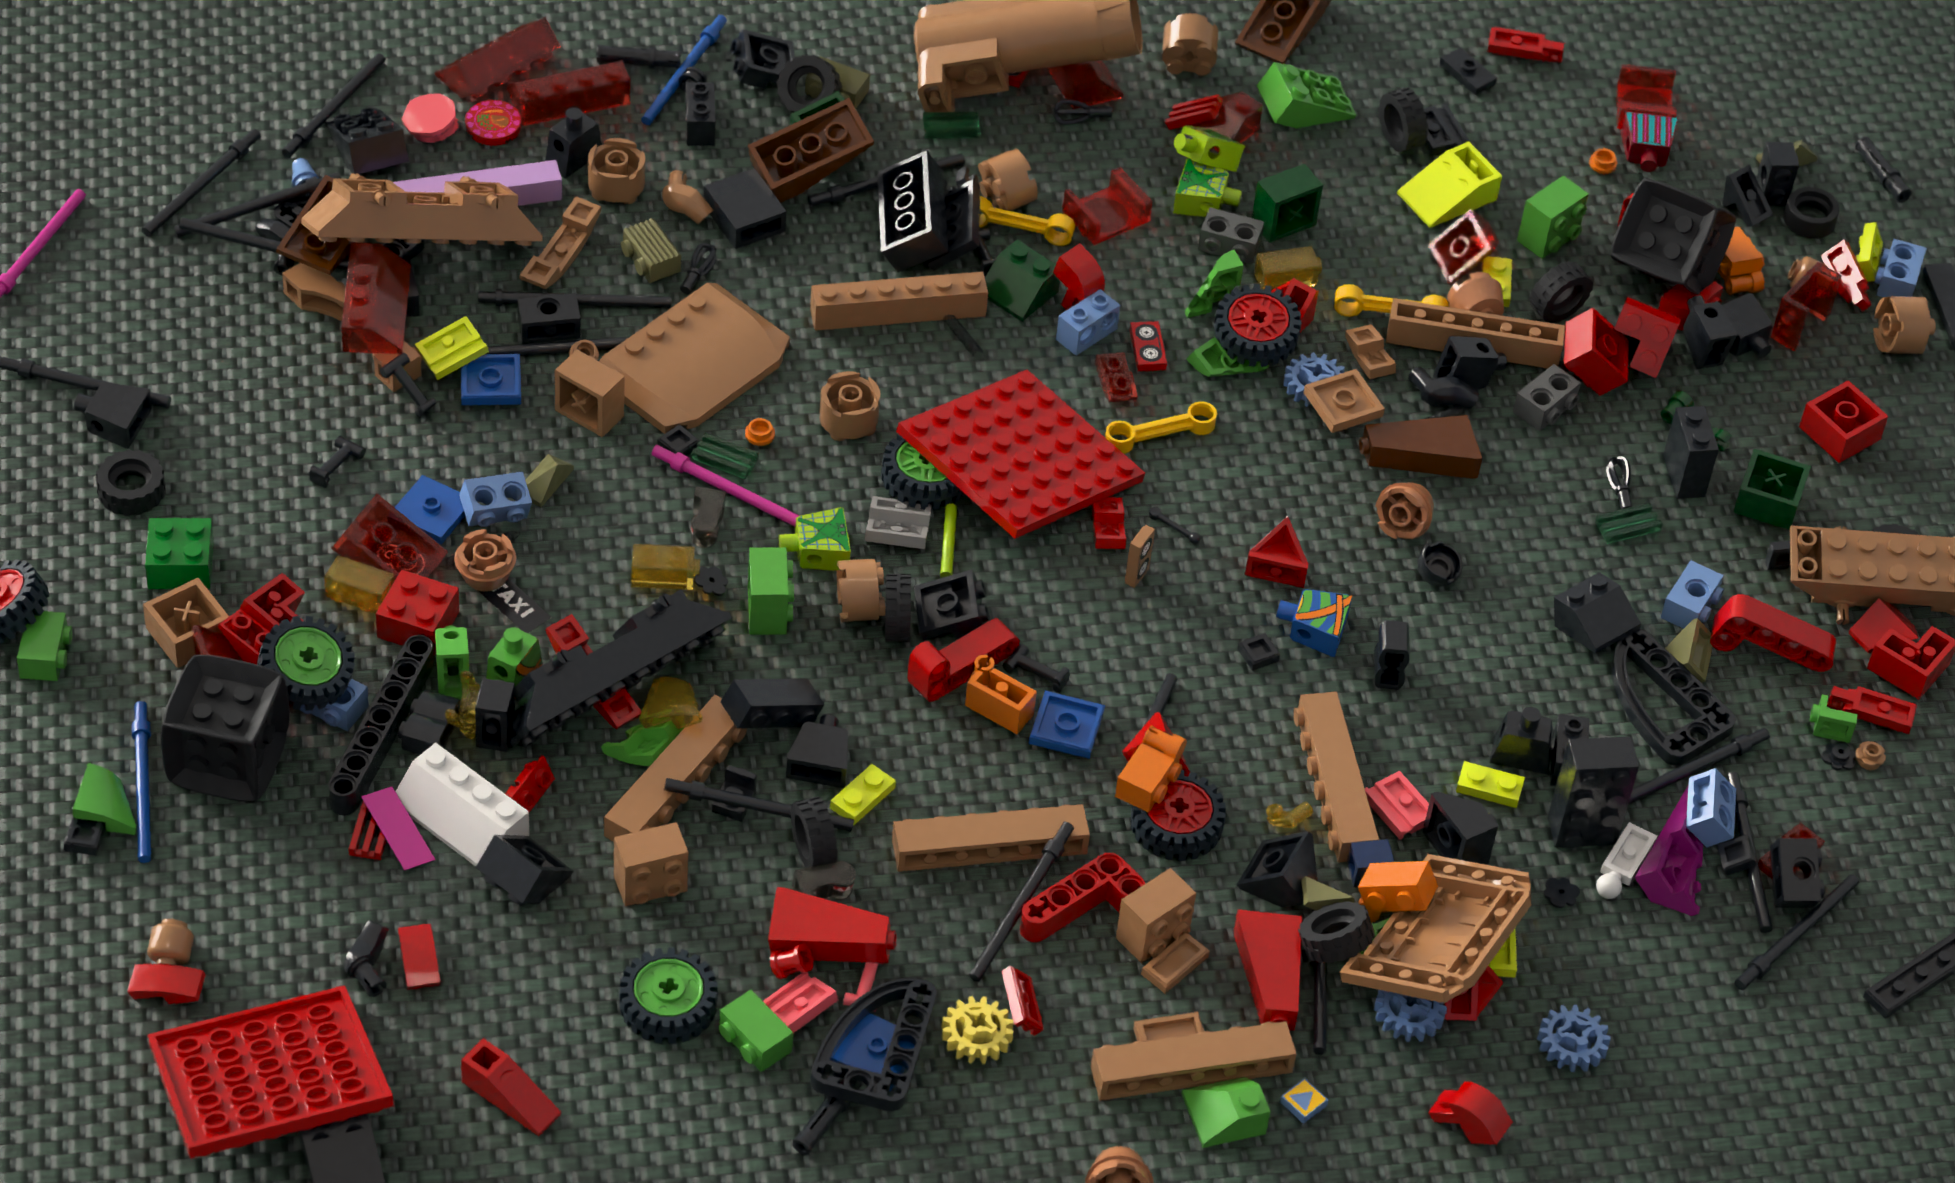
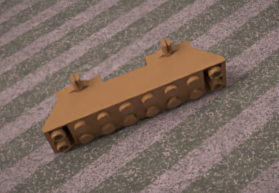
M352 173L349 179L333 178L332 191L305 214L301 221V224L309 229L310 233L319 237V240L326 242H335L337 238H347L351 242H365V238H376V241L382 243H392L393 239H404V242L421 243V239H432L433 243L448 244L449 240H459L460 243L473 245L477 244V240H487V243L493 245H504L505 241H514L515 244L528 246L532 245V241L542 242L543 237L518 208L519 195L501 183L479 182L471 179L469 176H463L460 182L445 181L444 193L405 192L390 180L366 179L358 173Z
M1791 525V583L1811 595V602L1827 603L1836 607L1837 624L1842 623V625L1849 623L1850 607H1871L1878 598L1888 603L1931 606V611L1946 612L1955 616V536L1940 537L1847 530L1846 527L1841 529V526L1833 529Z

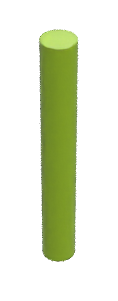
M947 504L945 506L941 578L950 576L953 572L957 506L955 504Z

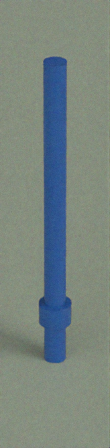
M718 15L711 26H707L700 34L699 42L641 118L643 124L651 125L680 86L678 83L680 76L688 67H694L706 49L717 41L720 36L719 32L727 23V18L724 15Z
M138 701L134 704L135 721L131 725L132 738L135 739L138 861L148 863L151 861L148 739L151 737V723L147 718V703Z

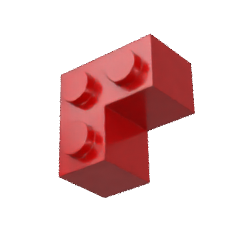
M1627 297L1614 330L1640 340L1629 367L1656 378L1681 319Z
M281 573L244 599L240 609L271 631V628L276 624L279 626L282 620L288 619L291 622L293 617L298 616L295 614V611L305 592L285 574Z
M1931 626L1922 638L1915 643L1890 628L1875 644L1867 669L1919 700L1950 665L1955 651V639Z

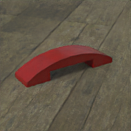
M572 614L552 624L545 630L556 654L560 650L570 651L581 645L586 655L593 652L587 644L589 637ZM625 688L618 691L617 695L603 703L598 702L593 705L615 729L622 727L643 713Z

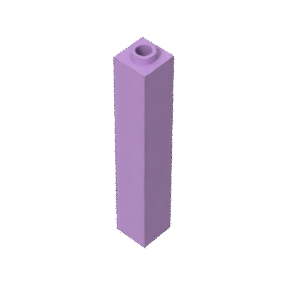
M556 160L393 182L405 192L444 193L445 181L460 182L463 176H469L471 179L479 182L503 184L519 195L518 206L562 200V178Z

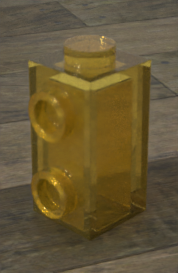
M1312 246L1257 253L1254 275L1258 284H1260L1261 290H1264L1266 285L1272 286L1273 290L1292 280V278H1296L1313 287L1317 286L1318 275L1322 273V262L1320 257H1316Z
M633 544L631 587L693 590V577L696 574L700 575V559H694L695 547Z
M338 555L324 576L325 595L336 602H343L360 608L365 612L376 614L395 581L394 574Z

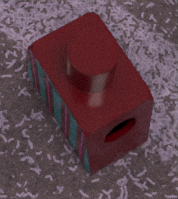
M1626 111L1621 129V137L1627 161L1640 164L1644 172H1653L1657 169V166H1666L1678 118Z

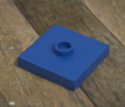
M484 354L461 367V405L521 404L520 354Z
M422 475L389 513L390 521L442 544L465 517L459 496L460 492Z
M1045 691L1030 734L1029 744L1090 759L1105 712V705Z
M869 1013L847 1035L832 1061L881 1074L896 1025ZM907 1040L898 1042V1045L904 1049L915 1047L912 1042ZM901 1065L890 1067L896 1074H902L906 1069ZM890 1085V1089H889L890 1092L892 1091V1089H893V1087H894L893 1085Z

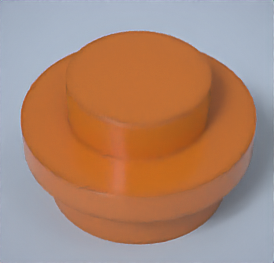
M1605 148L1596 150L1590 157V167L1600 174L1612 173L1617 167L1615 153Z
M756 418L746 427L745 437L753 445L764 446L774 440L775 430L767 419Z

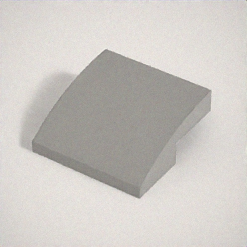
M873 496L865 541L925 549L932 505L928 504V507L925 509H920L921 504L916 503L915 508L908 506L909 501L900 502L898 499Z

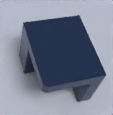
M1388 839L1351 842L1347 864L1353 887L1359 886L1370 863L1394 862Z

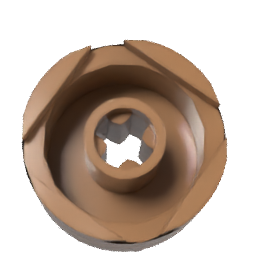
M1191 13L1178 15L1175 21L1170 23L1169 20L1164 27L1162 58L1167 65L1168 72L1179 74L1182 71L1195 72L1200 76L1210 73L1211 68L1217 61L1219 31L1215 23L1213 26L1208 22L1207 17Z
M610 138L605 140V144L599 147L596 144L591 148L588 155V185L592 192V197L599 201L622 202L624 204H632L637 200V196L641 194L645 187V154L643 150L641 152L637 149V144L627 139Z
M1015 149L1004 152L978 164L983 180L979 183L980 191L985 198H991L994 208L1013 211L1037 199L1038 189L1035 179H1029L1027 171L1031 170L1030 165L1019 150Z
M1883 297L1875 310L1874 319H1879L1878 328H1873L1874 339L1881 352L1890 354L1924 353L1929 335H1933L1936 328L1935 320L1930 318L1928 302L1925 297Z
M853 371L840 372L828 378V382L821 389L819 418L823 428L830 433L832 439L836 441L858 439L875 433L880 406V389L877 383L870 377L867 380L860 377V373Z
M874 558L837 561L839 568L837 570L838 605H842V613H839L841 622L879 620V616H885V599L882 597V593L879 592V586L884 585L883 567L880 566V562H876Z

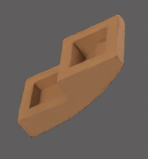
M1372 324L1345 331L1348 344L1357 362L1369 379L1396 373L1395 361L1384 350V338Z

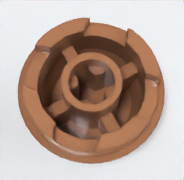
M1488 273L1469 274L1471 279L1464 281L1459 286L1456 282L1448 293L1447 300L1451 308L1503 315L1502 286L1497 280L1491 278Z
M1412 482L1395 483L1387 486L1380 493L1375 505L1380 519L1378 525L1385 534L1394 539L1398 537L1414 539L1422 536L1429 529L1432 522L1434 502L1431 494L1422 485Z
M487 529L470 532L463 537V543L455 552L454 561L458 571L470 587L479 591H492L500 588L507 581L516 563V552L511 541L504 534L500 537L495 534H487Z
M1118 1146L1108 1148L1099 1154L1087 1173L1085 1183H1154L1149 1168L1136 1151Z

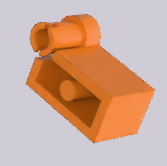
M1735 227L1718 273L1725 280V289L1729 295L1746 291L1749 293L1762 292L1765 287L1764 276L1761 272V269L1764 267V257L1741 228Z
M988 655L976 657L974 672H972L970 680L967 682L965 706L1011 732L1018 734L1034 716L1037 691L1003 672L993 669L994 660L992 657L989 659V663Z
M1151 725L1144 735L1143 744H1140L1118 776L1115 797L1149 813L1156 802L1160 804L1164 799L1169 782H1175L1182 770L1179 760L1186 747L1187 739L1177 734L1171 736Z
M1429 861L1369 864L1358 886L1361 895L1358 903L1366 907L1371 922H1376L1382 912L1427 910L1438 888Z

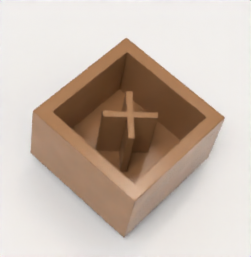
M576 350L555 369V411L603 437L624 417L625 376L617 370L611 369L597 361L594 357Z
M199 578L143 604L146 629L177 668L186 665L194 655H206L229 644V641L218 628L219 624L227 619L229 615Z
M677 822L614 837V879L625 906L643 904L649 900L665 896H676L687 891L688 850Z
M1169 868L1121 900L1116 939L1140 963H1143L1150 957H1156L1168 945L1178 940L1183 933L1189 934L1196 892Z

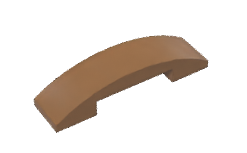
M575 197L562 215V225L540 256H533L521 272L520 279L543 289L549 288L559 280L574 262L589 238L600 215L601 206Z

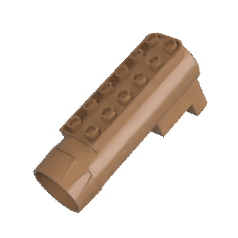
M1137 0L955 1L923 7L918 12V20L914 28L915 49L918 61V95L925 113L933 118L955 116V98L1009 91V73L1090 61H1109L1142 54L1143 48L1142 27Z

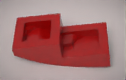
M1107 497L1092 504L1095 549H1125V512L1122 498Z
M431 923L398 928L407 990L439 986L440 976Z
M136 964L127 992L132 999L163 996L168 1004L197 1002L206 974L203 970L179 965Z

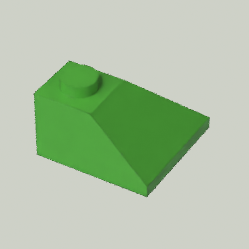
M1243 1076L1182 1090V1097L1202 1148L1266 1134L1270 1109L1260 1084Z

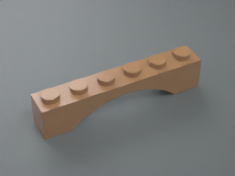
M302 263L282 273L284 294L299 308L332 316L346 323L359 333L372 352L375 376L391 391L395 392L403 386L394 374L384 378L380 373V368L401 353L407 354L410 362L404 366V369L413 381L422 376V357L420 352L415 347L408 345L396 330L389 328L378 314L371 312L360 298L352 295L341 281H337L331 275Z

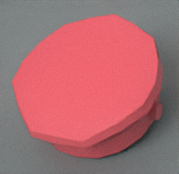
M427 94L411 100L402 117V122L410 134L418 141L424 143L443 141L453 135L458 129L454 101L441 94Z

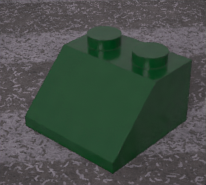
M1019 240L1014 241L997 256L985 277L988 300L1023 322L1059 292L1060 280L1053 274L1056 264Z

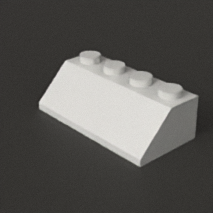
M436 742L413 760L396 790L400 801L414 821L475 867L494 835L529 836V811Z

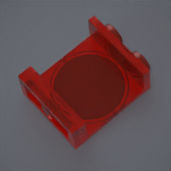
M1622 64L1617 82V129H1622L1626 111L1676 118V108L1672 107V88L1676 70Z
M1121 167L1111 170L1109 187L1082 199H1079L1070 189L1065 190L1062 211L1065 215L1072 218L1080 233L1087 237L1093 245H1096L1150 222L1153 201Z
M1817 262L1782 297L1770 338L1795 351L1798 348L1808 312L1823 321L1830 316L1842 275Z

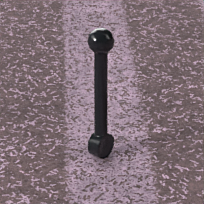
M1152 507L1150 509L1149 517L1151 519L1163 521L1188 537L1192 544L1200 542L1201 537L1198 533H1191L1161 514L1160 508Z

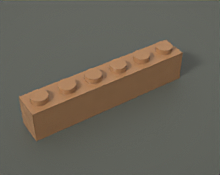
M983 272L812 285L810 311L814 330L943 320V318L947 319L949 314L953 319L954 316L957 319L985 317L988 289Z
M1393 298L1386 343L1443 352L1449 336L1486 338L1490 341L1496 353L1505 354L1507 362L1549 368L1553 364L1559 365L1564 343L1565 325Z
M1337 691L1300 695L1298 708H1294V722L1296 726L1301 728L1300 742L1302 750L1308 753L1307 768L1309 775H1314L1316 800H1321V820L1323 825H1328V845L1330 850L1335 851L1337 862H1347L1351 842L1379 840Z
M714 695L604 816V837L614 842V837L658 827L662 824L666 825L671 820L674 810L681 803L685 804L689 800L688 795L665 791L666 778L691 783L692 780L704 783L716 763L723 762L735 742L739 743L744 738L747 729H737L721 704V697Z
M1083 804L895 821L893 824L892 844L897 870L900 872L1040 859L1043 856L1042 850L1048 840H1053L1063 822L1072 824L1074 830L1063 846L1065 851L1062 856L1087 854L1090 833Z
M1266 1022L1257 1026H1237L1222 1031H1202L1194 1035L1169 1036L1165 1039L1152 1041L1139 1040L1131 1044L1117 1046L1105 1045L1093 1049L1091 1071L1099 1100L1197 1087L1243 1076L1252 1079L1292 1073L1296 1051L1287 1022Z

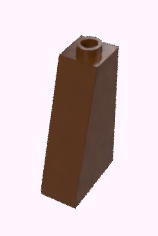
M1468 415L1365 424L1363 437L1359 438V450L1361 455L1365 454L1368 466L1471 479L1478 478L1482 455Z

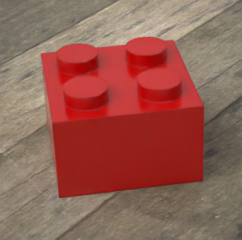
M1594 308L1565 322L1563 361L1570 372L1575 373L1588 388L1593 389L1599 396L1628 382L1629 340L1621 332L1614 330V326Z
M1848 380L1806 403L1799 427L1832 458L1840 463L1880 441L1889 416Z
M401 570L376 612L377 638L403 646L411 636L425 635L432 640L433 656H435V630L452 625L460 612L459 588Z

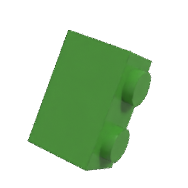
M43 611L41 616H34L37 621L33 625L27 624L25 626L27 630L22 633L17 655L20 679L58 681L60 669L66 668L67 650H65L66 644H71L72 626H67L66 613Z
M749 990L720 1009V1034L727 1042H732L740 1050L742 1057L747 1063H753L761 1072L792 1052L793 1032L752 990Z

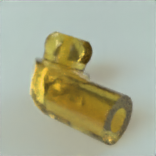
M1302 802L1292 811H1283L1282 805L1271 804L1266 809L1267 821L1272 826L1295 828L1313 814V809L1307 802Z

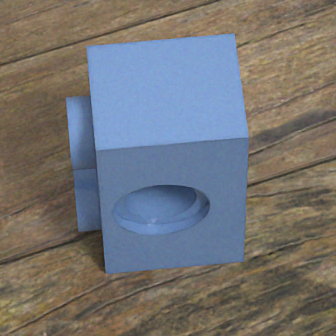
M1690 560L1666 597L1660 618L1683 629L1696 618L1705 624L1712 610L1710 606L1712 604L1717 605L1723 595L1724 589L1720 586L1724 575Z

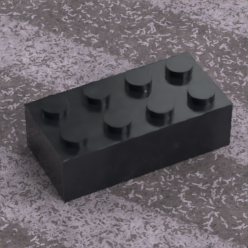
M926 150L878 171L881 253L899 273L948 252L944 172Z
M1631 736L1568 740L1548 814V822L1555 848H1576L1579 846L1604 847L1616 844L1639 770V763Z

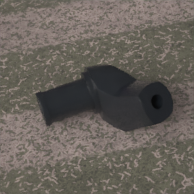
M265 218L256 225V231L260 237L279 242L283 240L290 229L280 221ZM279 254L273 269L277 274L282 275L283 272L294 266L295 261Z
M1422 367L1414 368L1408 377L1409 381L1421 391V399L1433 407L1456 405L1471 409L1479 398L1477 389L1457 377H1441L1433 380Z
M368 920L345 958L344 969L349 977L358 979L370 997H375L383 992L378 985L383 989L387 987V983L373 966L380 956L389 928Z

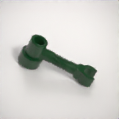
M1677 391L1668 400V405L1660 412V415L1666 423L1672 424L1676 407H1694V401L1686 392ZM1712 427L1719 451H1724L1730 445L1727 441L1732 435L1724 429Z

